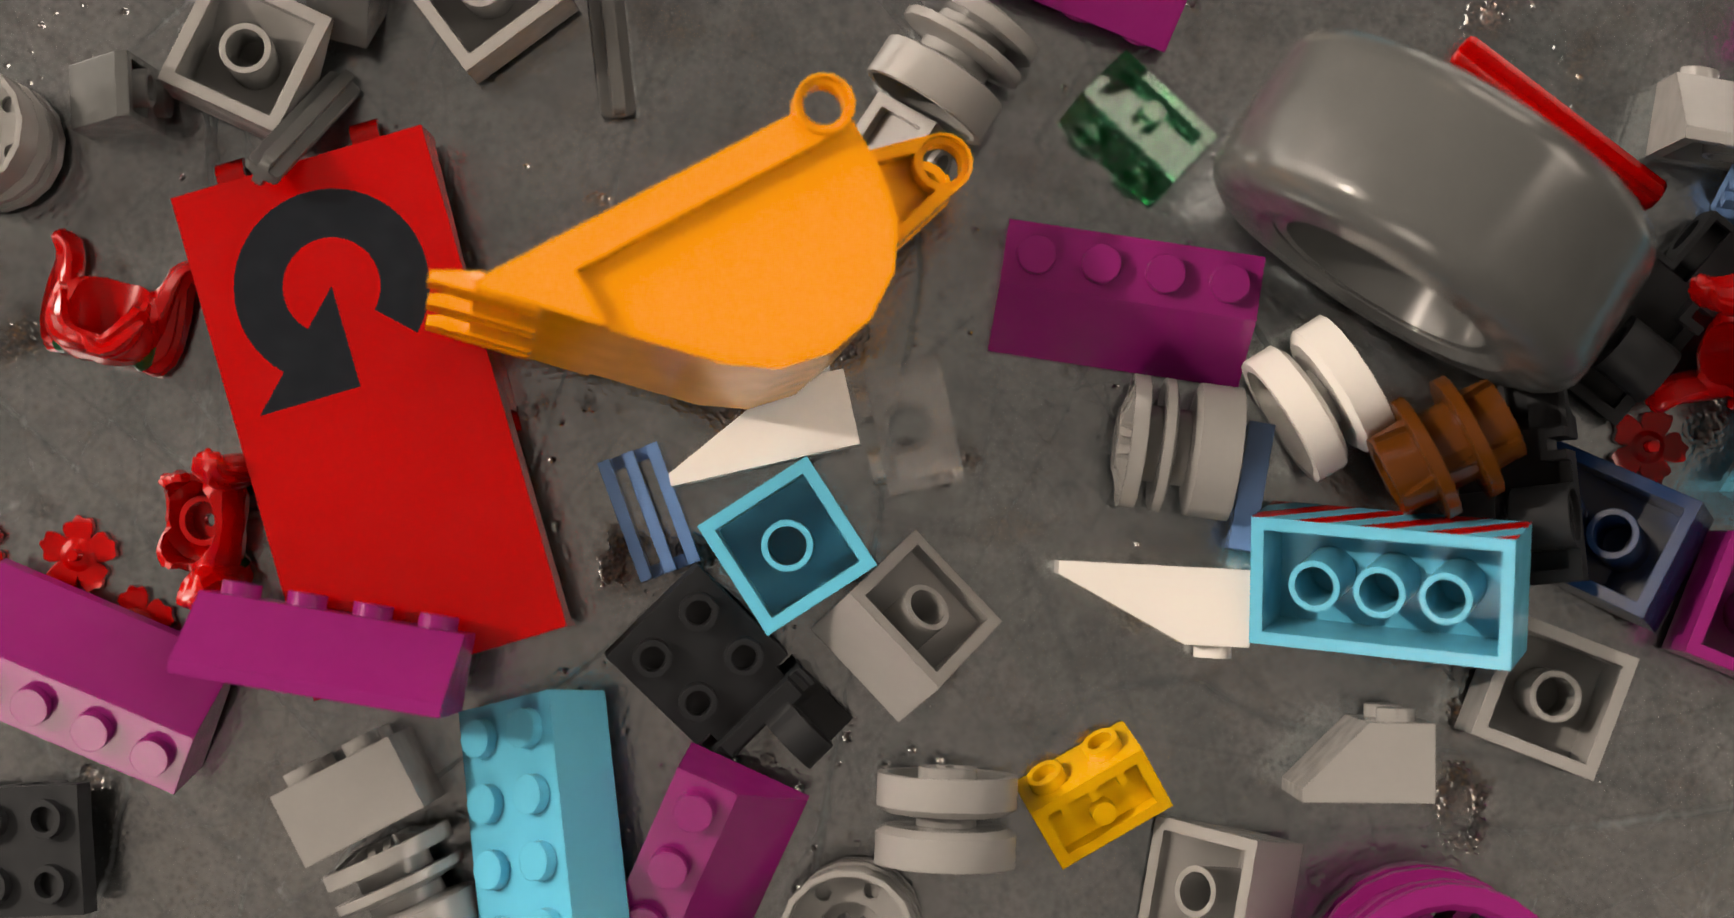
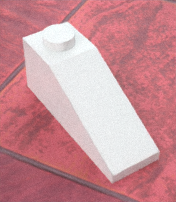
M828 366L797 394L747 409L669 473L671 486L677 488L800 460L805 456L809 458L861 446L844 369L831 371L830 366Z
M1054 560V573L1176 642L1184 645H1193V657L1232 659V647L1249 648L1250 570Z

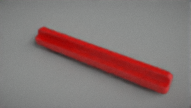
M1476 36L1466 38L1453 53L1450 64L1478 77L1518 100L1580 143L1625 184L1639 201L1644 211L1651 209L1663 196L1667 189L1665 180Z

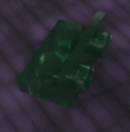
M1127 49L1079 95L1060 119L1061 125L1071 134L1074 141L1082 149L1096 157L1117 177L1119 183L1126 191L1136 195L1149 207L1156 203L1218 137L1213 130Z

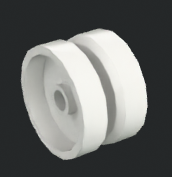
M1318 315L1292 331L1290 337L1292 357L1288 353L1270 345L1244 361L1241 367L1249 390L1267 423L1276 425L1274 434L1297 466L1316 483L1321 482L1345 467L1348 462V450L1345 440L1350 445L1367 453L1369 450L1366 440L1395 423V417L1384 393L1356 348L1329 318Z

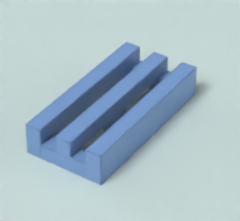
M1251 420L1246 423L1242 467L1236 497L1229 517L1224 546L1226 549L1251 552V516L1260 511L1262 507L1276 427L1274 424Z
M659 442L645 445V447L631 450L615 458L597 463L641 583L702 561L676 488L671 486L670 472ZM650 459L684 552V554L676 557L672 556L639 466L640 462ZM624 468L627 470L660 560L659 563L651 566L616 471Z

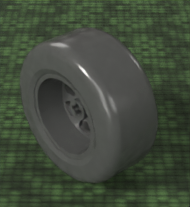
M1348 29L1312 30L1293 39L1276 59L1218 149L1213 162V181L1225 207L1256 240L1302 277L1355 313L1412 346L1475 376L1520 391L1556 393L1568 389L1579 382L1594 363L1650 275L1657 256L1655 231L1639 201L1609 168L1580 143L1529 107L1478 77L1426 52L1366 32Z

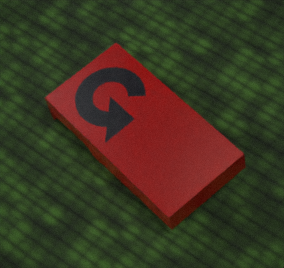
M378 118L349 126V134L352 145L299 160L276 185L268 182L263 186L255 184L251 180L253 174L246 176L245 158L216 165L215 176L218 185L170 199L285 601H287L288 590L329 596L328 609L352 612L354 601L394 607L392 617L394 620L418 623L420 612L460 618L458 630L476 633L472 655L575 625L574 619L570 617L517 432L521 431L522 427L501 353L425 330L428 315H442L426 310L429 293H443L427 288L430 270L467 271L434 136L421 124L380 136ZM313 698L314 701L322 700L319 698Z

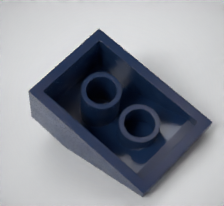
M1556 442L1557 449L1576 451L1589 581L1557 583L1555 585L1599 608L1656 633L1714 521L1713 517L1702 501L1565 442Z

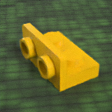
M1123 721L1092 732L1084 739L1083 743L1053 760H1046L1037 764L1026 776L1018 780V793L1062 869L1069 867L1173 806L1145 752Z

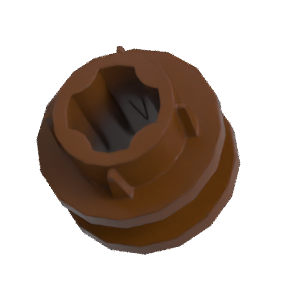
M1443 375L1429 383L1435 405L1418 414L1402 396L1388 403L1395 417V423L1367 439L1366 444L1380 477L1404 515L1435 503L1447 519L1453 518L1463 513L1457 489L1473 481L1478 484L1480 489L1489 498L1505 492L1504 480L1500 469L1527 455V449L1510 409L1501 394L1488 379L1457 390L1453 383Z

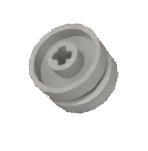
M924 764L918 767L879 769L877 771L876 805L885 812L916 817V819L888 821L876 828L874 864L901 871L934 874H991L1014 870L1016 833L1006 826L977 820L1002 818L1017 811L1018 775L952 764Z

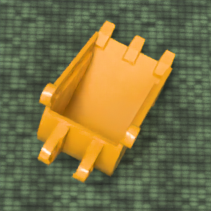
M822 72L813 74L799 84L791 100L790 115L488 273L466 270H430L427 288L443 293H429L426 310L442 315H428L425 330L524 360H535L587 376L590 374L695 405L751 409L797 394L831 365L872 319L895 272L896 253L937 217L947 206L950 198L964 186L973 171V157L970 148L961 138L951 133L943 132L870 150L852 120L856 105L852 88L844 79L834 74ZM814 91H826L832 94L839 102L841 108L840 118L835 123L828 125L815 123L805 113L803 107L804 97ZM934 149L950 153L958 166L956 178L951 181L949 175H946L939 166L923 161L924 154Z

